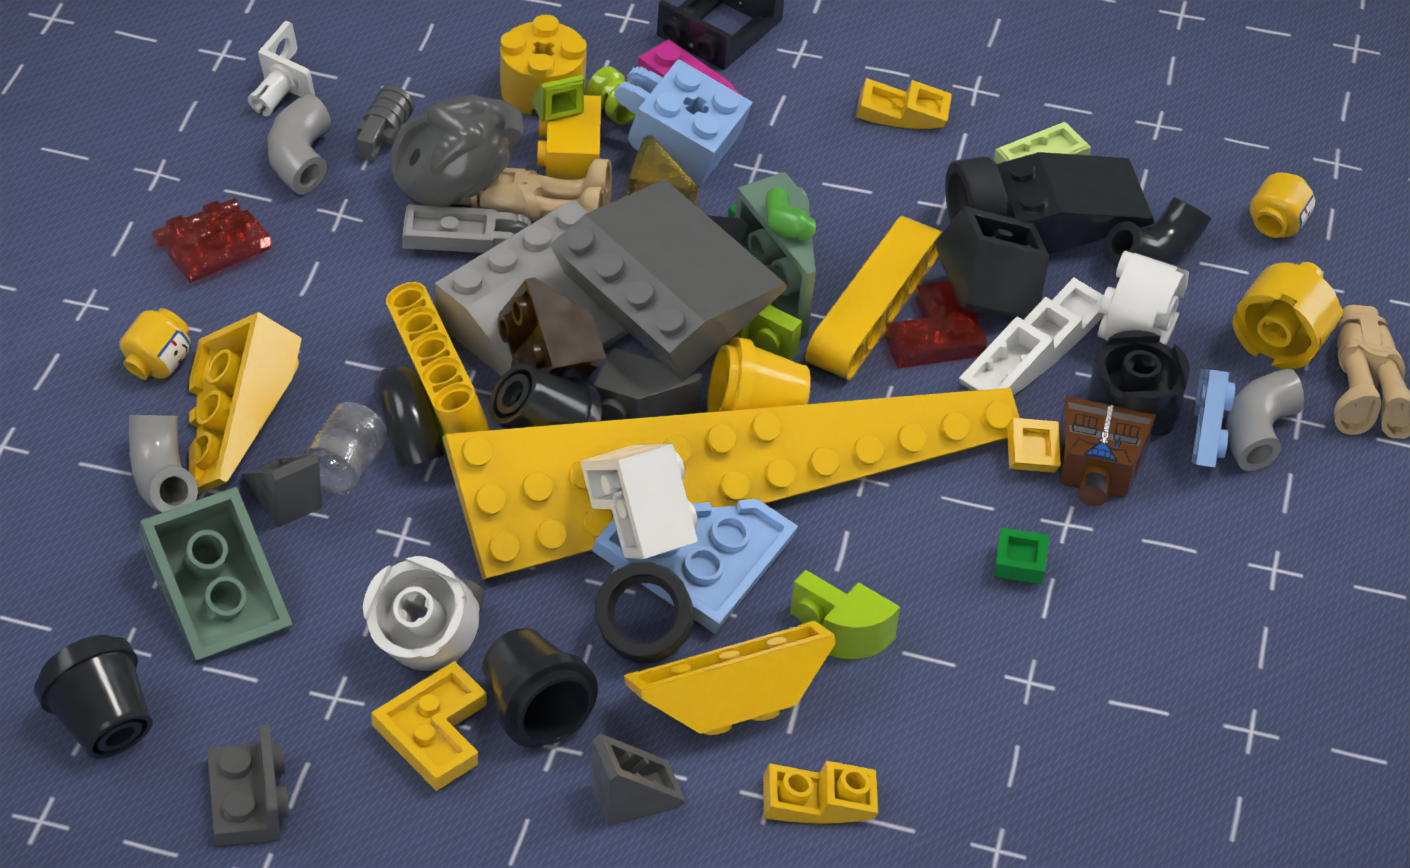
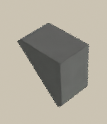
M316 452L284 455L241 474L244 483L278 528L322 508L320 467Z
M601 733L593 739L591 787L607 826L678 808L686 801L668 760Z

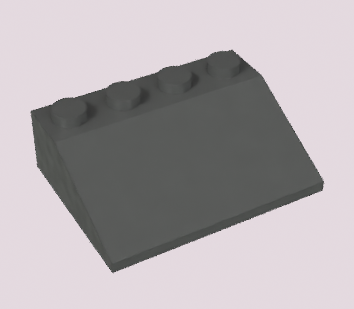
M665 179L584 214L550 244L564 274L682 381L690 376L787 289L785 282Z

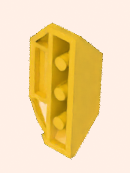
M816 621L800 624L797 627L675 662L624 675L625 685L644 701L699 734L718 735L731 730L732 724L749 719L754 721L773 719L780 714V710L796 706L835 646L834 633Z

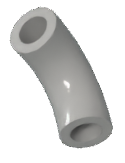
M305 94L285 108L275 118L266 141L271 168L285 185L298 195L308 194L317 188L322 182L327 169L325 159L318 155L311 148V145L317 138L330 131L331 119L322 101L313 94Z
M1288 368L1275 371L1248 382L1234 397L1232 410L1228 411L1225 430H1228V443L1231 453L1242 470L1256 471L1271 464L1280 454L1281 443L1275 435L1273 424L1280 418L1301 413L1304 405L1303 387L1294 370Z
M129 415V457L133 479L142 500L158 513H163L196 501L198 494L197 482L193 475L181 466L178 450V416Z

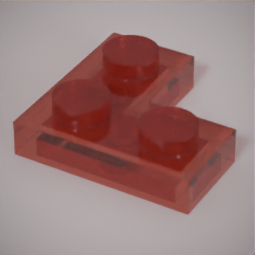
M950 281L917 285L915 300L923 318L886 323L884 337L897 369L979 357L986 350L988 344L975 313L962 310Z

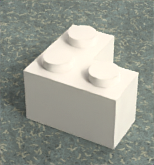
M673 444L631 445L580 461L592 509H612L624 558L646 559L698 542L695 532L698 524L697 514L692 503L687 500L682 481L685 477V468L680 455L674 450Z

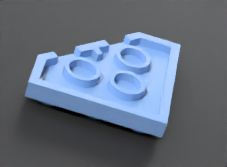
M758 499L739 500L737 506L711 507L710 502L692 503L698 520L697 527L695 528L698 542L646 559L624 558L615 520L613 519L595 540L592 551L618 569L631 563L653 562L669 568L683 581L693 603V619L714 634L717 633L793 539L798 528L796 524ZM641 583L674 606L670 595L664 589L651 583Z

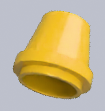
M733 337L727 345H723L718 350L714 359L708 383L707 412L808 404L810 394L809 368L806 365L755 347L750 339Z

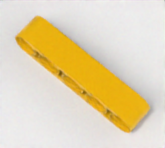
M900 216L813 333L806 350V363L846 380L852 379L936 262L939 254L934 242L943 232L908 217Z
M407 282L395 287L388 294L386 304L444 433L489 431V423L475 389L426 287L418 282Z

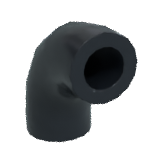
M1173 197L1159 219L1149 227L1141 228L1135 223L1128 221L1118 223L1112 227L1104 240L1103 251L1105 257L1118 266L1123 252L1128 251L1171 265L1190 251L1207 228L1211 217L1190 204Z
M393 365L383 369L376 377L374 396L379 403L398 468L415 465L445 455L429 399L418 375L410 368L402 365Z

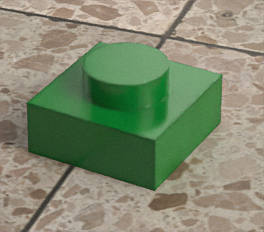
M1001 527L993 577L1043 584L1049 535Z

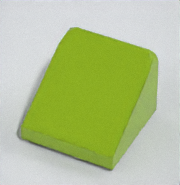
M583 75L540 84L533 96L532 105L542 122L583 113L585 82Z

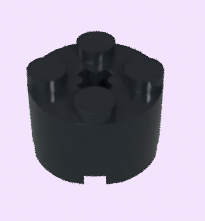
M1142 330L1119 332L1109 337L1108 343L1102 348L1099 347L1096 352L1087 400L1156 414L1151 436L1167 435L1173 430L1180 414L1190 373L1189 361L1185 353L1177 345L1173 344V348H1170L1159 342L1160 335Z

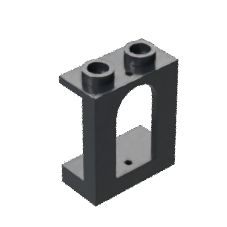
M661 0L658 5L657 36L665 40L669 39L682 49L725 70L782 21L784 0H686L678 7ZM722 3L752 18L732 36L703 20Z

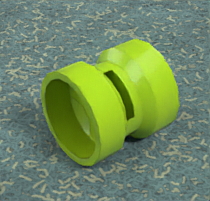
M606 66L598 70L589 80L585 95L601 96V110L605 109L606 115L616 124H628L635 119L636 114L629 111L626 106H622L616 100V96H614V91L620 83L625 81V76L614 67Z

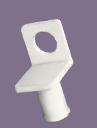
M285 21L258 51L264 81L248 96V103L259 114L266 107L262 112L263 116H269L288 92L300 97L305 94L315 95L310 71L290 61L297 51V43L293 24ZM285 39L284 49L279 56L275 54L279 43Z

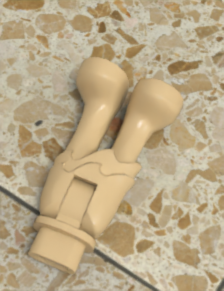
M594 159L588 168L586 177L576 180L556 179L538 175L535 170L526 171L524 168H505L489 186L473 197L462 198L456 204L472 205V208L497 209V212L524 214L532 222L538 221L571 200H574L588 212H591L610 203L612 189L611 161L609 159Z
M1348 305L1343 308V318L1339 323L1340 332L1337 339L1339 364L1348 376L1349 390L1336 402L1334 409L1335 424L1344 434H1362L1370 430L1380 412L1382 431L1388 437L1408 438L1410 437V390L1403 380L1405 378V365L1388 330L1387 322L1383 317L1379 316L1378 310L1375 307ZM1379 384L1381 385V391H1382V403H1381L1380 395H1379L1377 389L1375 388V387H1378Z

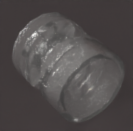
M354 402L339 403L330 412L320 427V431L313 437L302 454L316 452L319 460L320 486L322 489L337 494L351 493L358 486L368 471L369 465L376 459L386 444L388 431L380 417L368 407Z

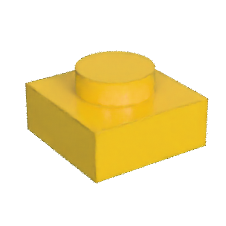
M1012 418L1009 426H1007L1009 469L1055 473L1061 466L1059 422Z

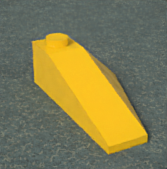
M259 312L202 337L198 341L189 378V391L197 395L196 407L189 411V424L196 427V438L189 446V472L197 482L198 494L227 483L298 369V353L302 338Z

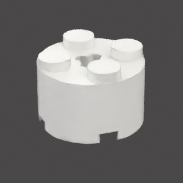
M1124 251L1116 271V277L1120 278L1116 289L1108 287L1101 302L1100 313L1104 314L1100 323L1098 337L1108 341L1109 337L1119 332L1142 330L1160 335L1159 342L1167 345L1179 313L1176 312L1179 298L1184 299L1189 271L1137 253Z
M423 556L405 558L406 561L392 567L390 565L385 567L373 578L364 597V618L374 642L395 660L415 670H440L453 661L457 662L474 641L479 624V603L468 586L441 562ZM418 611L427 612L423 618L415 619Z

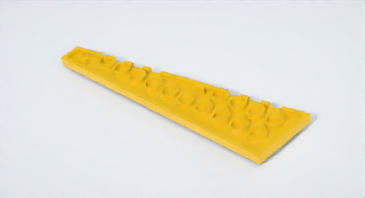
M1011 388L453 433L445 434L442 439L482 580L592 551L595 540L614 517L612 509H592L580 463L581 460L631 445L673 444L674 450L680 455L684 464L685 477L682 481L687 500L691 503L710 502L711 507L737 506L739 500L758 499L764 504L1008 439L1007 426H1009V422L1012 418L1020 417Z

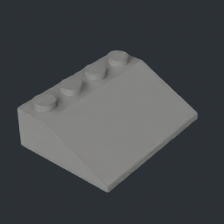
M574 200L567 202L435 282V308L447 333L501 377L511 369L512 356L508 343L503 342L499 335L498 317L500 311L525 279L535 277L591 312L603 349L629 334L623 326L564 274L550 246L554 240L584 214L589 213Z

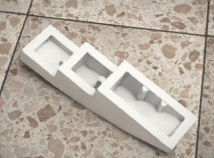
M1073 277L1053 300L1045 296L1024 320L1016 316L959 377V383L971 391L1011 388L1013 395L1018 393L1052 367L1103 318L1104 314L1100 313V306L1104 295Z

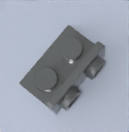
M270 724L259 725L260 742L207 748L215 847L280 840L279 818L289 817L287 785L276 786L275 775L285 774L283 744L282 742L272 743Z

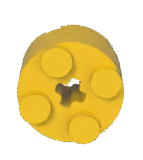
M551 15L537 16L533 22L519 25L503 34L500 39V86L504 101L518 108L522 113L532 115V109L535 110L532 105L533 96L540 84L583 75L586 82V41L572 28L559 24L558 19Z
M1302 262L1299 265L1294 263H1276L1268 266L1260 273L1239 301L1236 313L1233 316L1232 325L1239 342L1250 354L1257 358L1261 352L1273 358L1274 361L1271 365L1280 369H1298L1307 365L1317 354L1342 318L1343 309L1336 293L1323 279V273L1318 266L1310 262Z

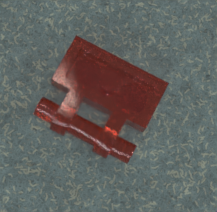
M235 198L222 203L218 200L203 205L202 211L185 218L182 215L175 216L166 221V226L152 231L156 245L158 247L167 245L168 257L190 283L271 249L270 235L248 210L241 212L240 205Z

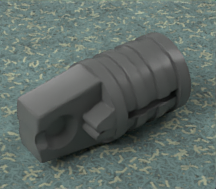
M392 85L384 86L380 89L357 127V134H359L357 138L359 150L357 152L359 158L375 161L387 143L392 144L394 142L397 132L408 120L415 108L412 97L405 90Z

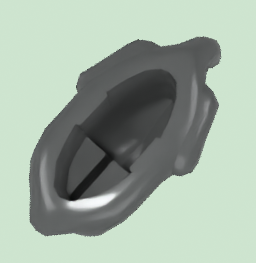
M463 95L433 103L429 109L409 118L395 136L391 151V169L397 187L417 205L450 207L458 203L462 198L475 196L485 187L489 186L494 179L498 178L508 165L510 153L522 137L524 128L522 112L506 101L480 97L478 95Z

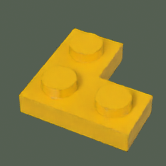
M453 661L371 712L372 726L435 791H438L478 765V751L453 726L487 705V693Z

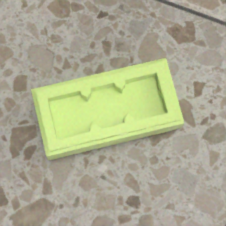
M1062 122L997 148L994 161L999 164L1037 152L1089 155L1091 146L1066 122Z

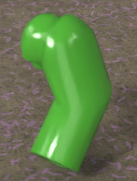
M775 187L768 190L766 193V209L769 228L778 235L788 238L796 237L800 241H807L812 238L816 231L815 220L809 217L804 210L789 206V194L785 189Z

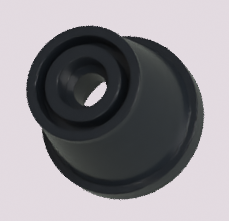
M519 364L508 370L496 384L489 402V413L493 421L498 423L503 429L599 422L602 417V402L598 391L580 378H562L533 368L528 364Z
M517 628L503 634L493 642L483 659V674L490 685L498 705L499 723L508 736L521 746L542 747L566 739L582 726L595 705L598 695V683L595 674L588 665L578 656L564 653L534 629Z
M95 635L66 646L46 662L34 685V694L42 709L54 714L91 758H107L131 748L148 734L153 725V720L136 672L138 657L130 643L124 638Z

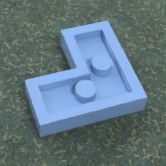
M1200 369L1194 415L1198 416L1191 461L1195 465L1215 467L1216 459L1225 457L1228 430L1221 429L1224 410H1232L1235 396V383L1228 382L1229 372Z

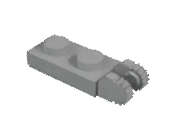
M409 204L406 206L402 248L485 253L532 223L528 216L526 217L524 214L497 212V209Z

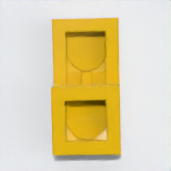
M866 78L860 91L855 117L899 128H943L948 120L952 94L914 80L911 81L905 92Z

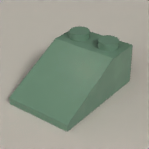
M782 172L738 187L735 218H742L749 223L742 240L745 244V249L786 283L787 289L772 302V305L802 321L800 340L807 338L809 333L816 269L812 238L807 241H800L796 237H784L774 233L769 228L766 193L775 187L785 189L789 194V206L804 210L810 217L809 200L804 189L797 187L787 173Z
M237 486L140 521L138 537L155 580L196 663L292 627V621Z

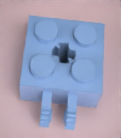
M680 59L675 62L664 77L648 71L642 66L633 68L627 75L629 82L626 83L624 81L620 83L614 91L616 100L622 106H626L629 111L636 114L628 140L634 149L701 187L738 139L753 102Z

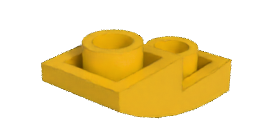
M826 761L820 773L769 763L763 774L764 818L817 824L847 823L875 819L878 814L876 770Z

